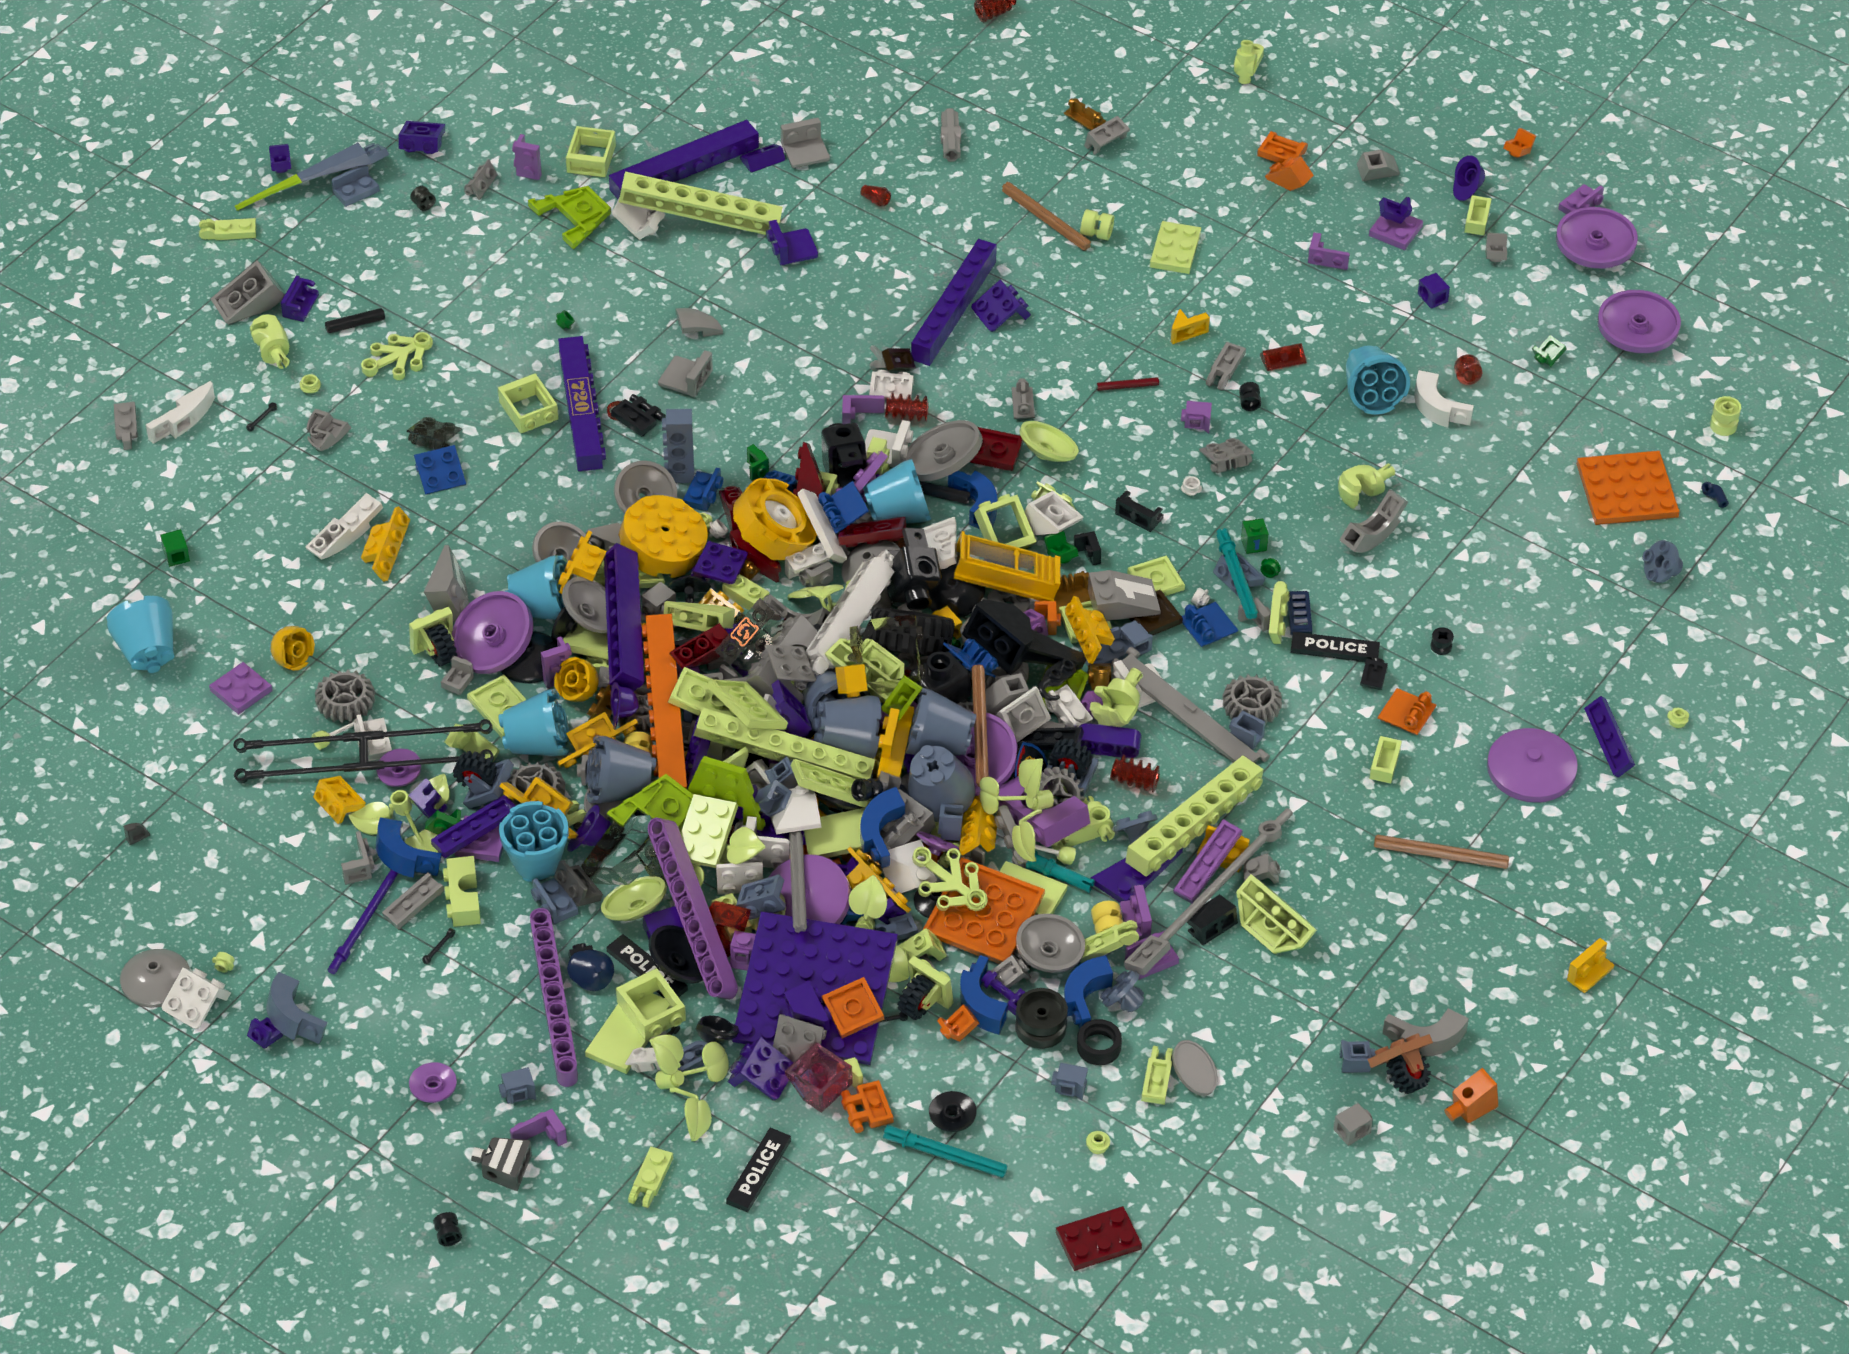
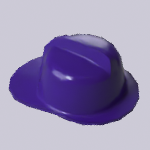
M1472 155L1463 157L1455 169L1453 194L1459 201L1471 198L1485 180L1483 167L1480 166L1479 160Z
M614 682L611 688V709L613 713V729L615 730L618 719L632 716L639 707L633 690L621 687L617 682Z
M598 805L590 808L585 815L580 827L576 831L578 836L572 838L568 843V852L574 851L581 844L597 846L606 838L611 822L599 813Z

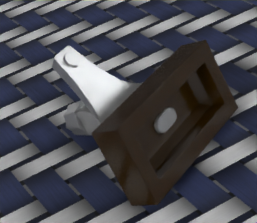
M875 345L870 347V350L878 359L870 363V368L873 371L879 370V368H886L888 371H910L916 368L910 348H888L880 351Z

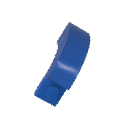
M976 470L972 475L956 471L948 475V487L970 492V498L975 501V504L969 510V525L980 529L974 512L979 508L978 505L986 501H990L991 504L997 502L996 489L985 475ZM997 510L987 513L992 526L996 520Z
M897 787L886 790L873 798L866 806L861 817L860 842L864 853L870 851L874 862L878 861L881 869L890 866V853L880 832L886 824L901 818L905 814V803Z
M380 817L375 845L376 852L381 861L393 871L407 877L414 878L415 872L438 876L442 853L416 849L407 845L400 836L402 821Z
M980 955L977 962L972 963L970 971H962L960 1003L961 1006L965 1005L970 1009L979 1021L978 1027L1000 1035L1007 1019L1008 1003L992 999L981 990L983 984L981 980L988 972L989 958Z
M1106 955L1083 962L1071 972L1066 981L1064 999L1068 1007L1067 1017L1072 1016L1074 1024L1078 1025L1079 1029L1086 1022L1091 1021L1085 998L1094 991L1112 987L1113 971Z

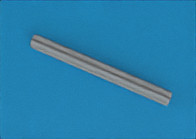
M801 831L789 833L793 927L795 932L799 933L806 931L807 920L803 836Z

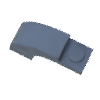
M278 972L272 981L266 1003V1010L270 1021L282 1034L292 1040H295L297 1035L320 1044L327 1022L302 1011L296 1006L293 1000L300 981Z

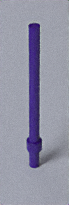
M392 869L389 871L344 944L339 946L334 953L335 958L327 969L329 973L336 974L341 964L347 961L351 954V948L399 873Z

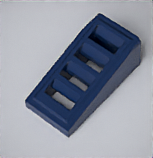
M1289 591L1290 598L1287 602L1290 635H1293V632L1312 634L1309 592ZM1306 623V625H1295V624Z

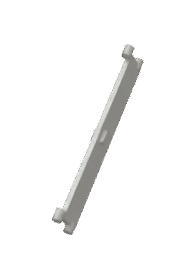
M1132 646L1128 648L1126 652L1128 656L1122 662L1128 671L1131 668H1136L1142 672L1143 677L1138 682L1142 691L1234 763L1242 755L1254 763L1260 759L1263 762L1269 759L1270 755L1264 750L1259 749L1255 753L1137 659L1140 653ZM1115 658V659L1112 661L1111 665L1113 666V663H1114V662H1117V661H1119V660H1118L1117 658Z

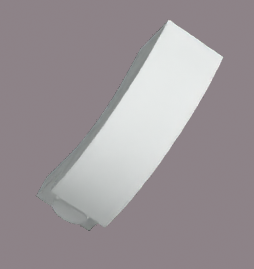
M1419 370L1414 394L1415 403L1419 411L1430 421L1444 427H1448L1449 422L1470 426L1474 405L1445 399L1437 391L1439 374Z

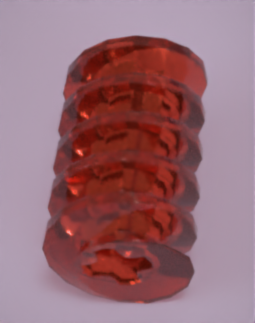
M976 0L974 3L975 13L979 20L984 23L987 22V19L991 20L994 16H999L1000 13L1004 14L1006 10H1012V5H1016V0Z
M891 392L886 401L885 418L887 419L891 413L893 419H896L897 415L900 414L901 420H904L906 415H908L909 421H912L916 415L918 422L924 416L927 423L928 398L924 396L923 400L920 401L919 395H916L913 401L911 395L908 394L904 400L902 393H900L898 398L895 399L894 393Z
M1123 755L1120 760L1116 758L1114 761L1110 779L1115 781L1118 778V782L1121 784L1126 781L1128 786H1132L1135 783L1137 789L1143 786L1144 791H1149L1152 788L1154 793L1160 777V766L1157 765L1154 770H1151V763L1149 762L1144 768L1143 760L1134 765L1133 757L1129 762H1126V755Z

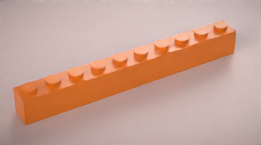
M672 614L646 615V624L642 625L643 638H647V641L643 642L644 655H649V658H645V672L650 671V675L646 676L647 689H651V693H647L648 706H653V710H649V721L654 723V727H650L651 741H656V745H652V757L657 758L654 776L660 778L667 774L687 789L680 707L668 703L678 681L676 661L669 654L675 649Z

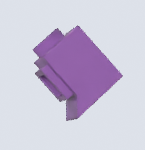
M1187 401L1186 409H1182L1181 421L1185 422V428L1203 429L1209 434L1212 403Z
M734 931L730 944L731 968L748 970L756 934Z

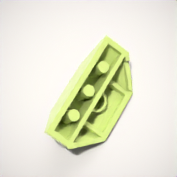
M840 638L825 653V656L835 667L864 664L868 692L870 695L879 697L880 703H884L903 675H905V664L872 639L847 640Z
M1252 874L1236 891L1241 926L1274 954L1303 948L1317 931L1308 920Z

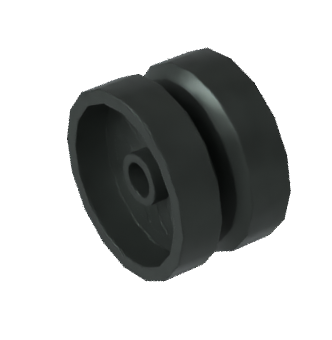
M1048 988L1031 989L1022 994L1017 1001L1015 1030L1018 1038L1024 1044L1039 1049L1050 1048L1060 1043L1066 1035L1068 1007L1065 999L1058 992Z

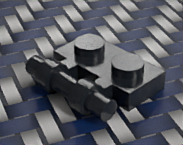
M635 394L630 396L629 401L624 399L611 410L612 417L642 437L656 426V419L662 422V418H666V415L661 412L660 408L650 405L642 396L638 397Z

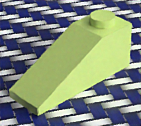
M672 601L664 603V614H672L673 625L707 631L720 623L723 628H733L734 608L712 604Z

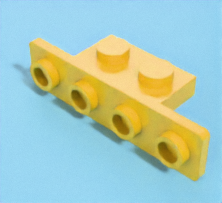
M399 506L394 508L389 522L372 527L361 555V559L365 563L374 561L372 569L383 582L389 579L410 523V518Z
M589 530L585 537H580L577 548L574 549L571 559L560 576L558 582L561 585L560 594H562L563 587L572 578L573 574L593 582L607 551L589 544L592 532Z
M1073 596L1071 602L1066 606L1065 614L1088 663L1093 664L1102 649L1101 644L1111 646L1115 638L1103 613L1097 610L1084 609L1079 597Z
M909 706L899 722V709L891 708L889 717H884L882 729H885L886 732L885 735L881 734L878 747L882 748V754L877 773L878 778L881 771L900 777L915 709L913 706Z
M603 712L566 733L576 752L558 761L557 765L559 768L564 766L566 769L577 763V758L582 755H588L589 750L595 747L596 743H593V738L596 735L607 736L612 739L621 734L626 736L636 730L635 726L638 725V721L634 719L614 730V726L606 712Z
M539 777L534 778L525 793H522L508 782H502L499 786L504 790L503 794L512 800L516 799L520 803L540 801L543 802V805L550 806L556 810L559 808L564 815L567 814L573 805L572 801ZM568 827V838H576L578 834Z
M980 795L974 797L971 806L963 813L959 847L962 856L979 845L987 852L995 849L997 833L995 817L984 811L980 802Z
M850 846L847 850L859 862L846 876L850 887L853 889L870 876L875 875L882 884L886 897L890 896L898 906L909 913L911 908L906 904L909 900L901 892L896 893L893 890L895 885L887 877L883 879L880 876L882 871L874 863L870 865L867 862L869 857L861 849L856 851Z

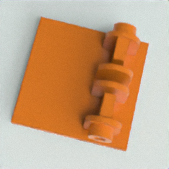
M1396 688L1379 714L1378 719L1418 735L1437 705L1432 703V695L1427 691L1417 697Z

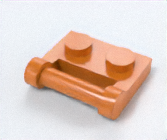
M1270 131L1259 147L1257 156L1274 162H1280L1281 164L1290 157L1294 159L1304 155L1308 143H1299Z

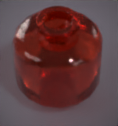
M1466 354L1455 361L1454 371L1460 383L1472 385L1481 379L1483 372L1477 357Z

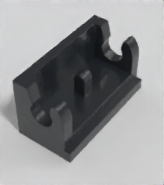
M1126 490L1116 499L1115 514L1151 532L1163 520L1164 514L1161 513L1163 508L1157 507L1152 511L1133 501L1129 497L1131 492Z
M1219 894L1205 903L1187 921L1192 926L1188 929V932L1200 941L1201 945H1205L1238 924L1236 906Z

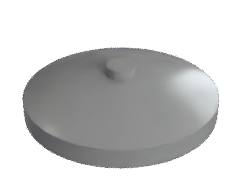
M957 420L943 423L919 436L908 447L907 456L902 459V462L909 459L913 460L919 481L925 482L944 478L964 467L975 457L982 445V435L978 427L970 421Z

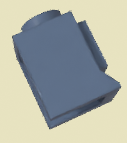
M1133 621L1120 627V638L1128 648L1132 646L1140 653V656L1152 650L1153 636L1148 634L1141 624Z
M1242 711L1238 717L1232 719L1229 729H1231V734L1254 750L1264 737L1266 722Z
M786 756L773 768L765 770L769 782L771 783L776 779L788 789L795 788L798 783L790 766L793 760Z
M774 779L770 784L758 790L755 802L759 803L760 811L771 817L785 810L792 791Z
M941 804L938 834H941V839L960 841L963 805Z
M1341 1040L1339 1055L1340 1058L1343 1057L1342 1073L1370 1072L1371 1067L1367 1059L1375 1056V1049H1370L1369 1041L1347 1042Z
M1060 1063L1058 1072H1053L1051 1085L1056 1086L1055 1092L1072 1097L1076 1096L1082 1101L1087 1085L1088 1068Z
M529 1067L501 1074L502 1084L498 1085L501 1098H506L507 1103H516L528 1100V1098L536 1100L535 1084Z

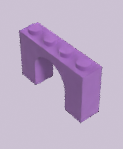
M1018 776L1000 786L998 796H1026L1027 793L1024 792L1025 788L1021 786ZM1049 782L1044 786L1043 790H1048ZM1073 796L1055 807L1042 810L1041 814H1036L1028 819L1027 822L1034 829L1035 841L1040 842L1047 848L1090 824L1088 805ZM1026 800L999 801V807L1003 805L1008 806L1016 825H1019L1020 819L1035 811L1026 806Z

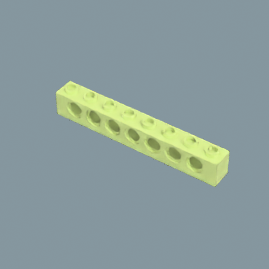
M625 172L619 198L620 203L766 235V230H769V221L777 220L778 224H780L783 208L778 205Z
M702 707L693 735L739 750L747 747L749 753L779 762L787 756L791 760L798 759L855 779H869L875 763V759L776 729L748 728L737 717Z
M1242 755L1129 845L1125 862L1146 877L1153 871H1157L1165 861L1171 860L1181 848H1186L1196 836H1201L1208 825L1216 824L1222 815L1229 813L1237 803L1243 802L1253 790H1258L1263 783L1262 775L1264 769Z

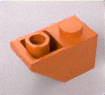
M1301 156L1294 159L1290 157L1281 164L1276 162L1265 175L1267 180L1289 191L1303 187L1314 176Z

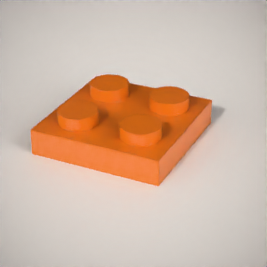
M864 977L821 996L824 1005L830 1011L832 1020L841 1038H845L884 1020V1014Z

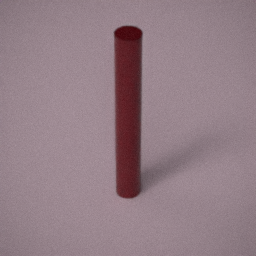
M1159 378L1097 383V391L1158 386Z

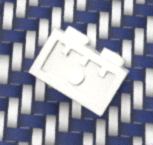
M887 370L872 371L869 395H882L885 399L911 402L914 376L907 372L894 374Z
M818 543L802 552L785 557V574L790 579L799 576L800 571L808 568L812 570L831 559L828 558L822 544Z
M1067 684L1055 692L1053 690L1048 692L1050 695L1060 696V699L1056 701L1045 699V704L1048 710L1054 712L1057 716L1059 723L1066 724L1065 728L1079 727L1081 724L1092 722V716Z
M361 714L356 715L357 723L353 724L355 732L379 730L387 732L384 718L363 722ZM389 737L368 740V761L380 759L384 754L392 750Z

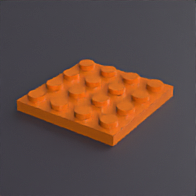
M1660 450L1577 458L1576 464L1595 525L1679 517V509Z
M961 857L959 863L962 883L970 888L969 877L965 875L964 869L967 863L973 861ZM976 863L979 867L977 873L979 889L983 890L988 898L985 908L980 911H973L964 905L952 906L946 911H941L935 906L923 930L925 928L929 929L941 942L977 956L988 957L990 961L1000 964L1011 955H1014V951L1017 948L1016 936L1018 929L1025 920L1034 916L1045 895V889ZM973 867L967 868L970 873L975 872ZM946 891L941 894V896L946 895L949 898L963 896L957 891ZM972 898L974 903L980 902L978 898ZM945 900L940 901L942 906L948 905Z

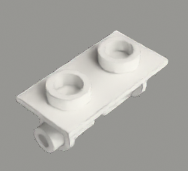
M640 1047L634 1049L625 1063L626 1065H631L632 1070L637 1073L654 1071V1064L657 1070H661L653 1048Z

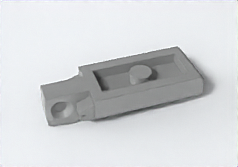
M135 402L114 404L116 439L122 440L124 450L132 449V438L138 437Z

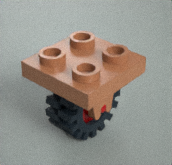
M1419 1033L1406 1038L1407 1042L1403 1038L1391 1043V1049L1386 1046L1376 1050V1056L1367 1059L1370 1067L1373 1068L1386 1063V1067L1389 1068L1387 1075L1391 1074L1389 1080L1390 1082L1394 1081L1393 1087L1395 1089L1399 1088L1401 1093L1409 1094L1426 1087L1431 1079L1428 1077L1431 1075V1071L1427 1070L1430 1067L1429 1063L1425 1064L1426 1058L1425 1056L1421 1057L1419 1049L1433 1043L1430 1034L1420 1037Z

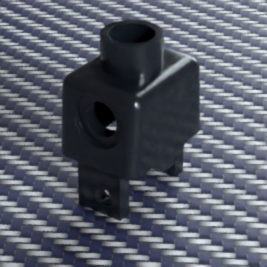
M835 423L823 428L821 431L823 465L826 473L837 475V484H840V488H843L850 482L855 481L853 477L859 469L864 470L868 465L866 462V444L856 423Z
M904 528L902 533L906 547L900 550H887L894 556L891 568L895 571L890 578L891 583L887 587V591L892 602L906 603L909 610L919 611L928 608L932 604L931 592L940 583L942 576L936 548L928 547L924 529Z
M950 652L932 653L926 663L910 672L909 679L956 704L960 702L965 703L966 699L971 696L970 672ZM919 694L914 699V702L916 703L918 701Z

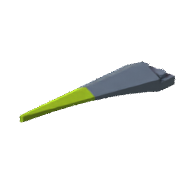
M357 142L235 205V208L240 210L276 192L320 176L373 164L388 156L389 153L385 147L379 144L371 143L363 149Z

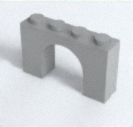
M802 614L794 618L789 617L782 624L783 629L781 632H778L771 639L773 642L771 645L803 647L806 653V649L818 631ZM766 649L760 655L762 657L761 660L749 670L750 675L746 679L763 698L765 694L772 696L773 689L771 684L777 680ZM780 680L800 702L803 700V694L789 680Z

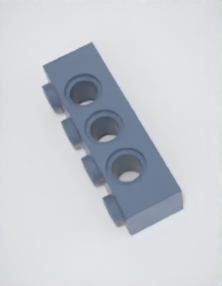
M666 409V418H662V431H666V433H663V446L667 447L663 448L664 460H668V462H664V468L672 475L675 483H691L694 478L692 409Z

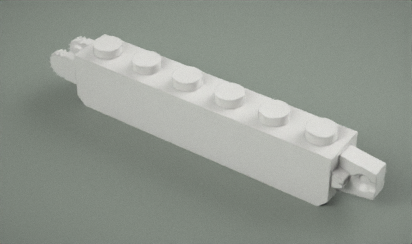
M882 551L877 557L862 562L806 649V655L810 660L809 663L814 674H823L827 669L835 668L825 656V653L840 638L851 640L860 632V625L870 616L872 606L881 599V592L891 583L890 578L895 571L891 568L894 556L889 551Z

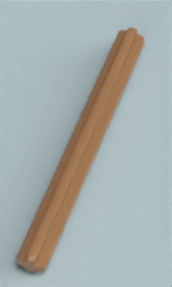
M1006 182L1003 184L1002 191L1083 251L1090 248L1091 241L1012 183Z
M974 665L972 667L973 713L976 714L974 724L976 784L980 787V780L984 777H989L985 669L983 665Z
M1379 834L1375 836L1374 847L1503 869H1507L1509 865L1508 855Z

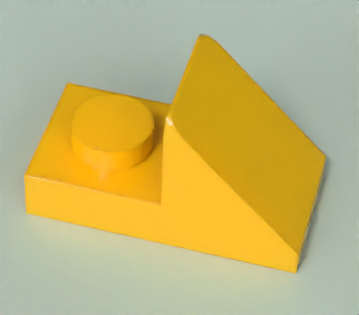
M1179 309L1172 325L1171 343L1176 344L1208 333L1210 322L1208 314L1205 312L1187 318L1183 311Z

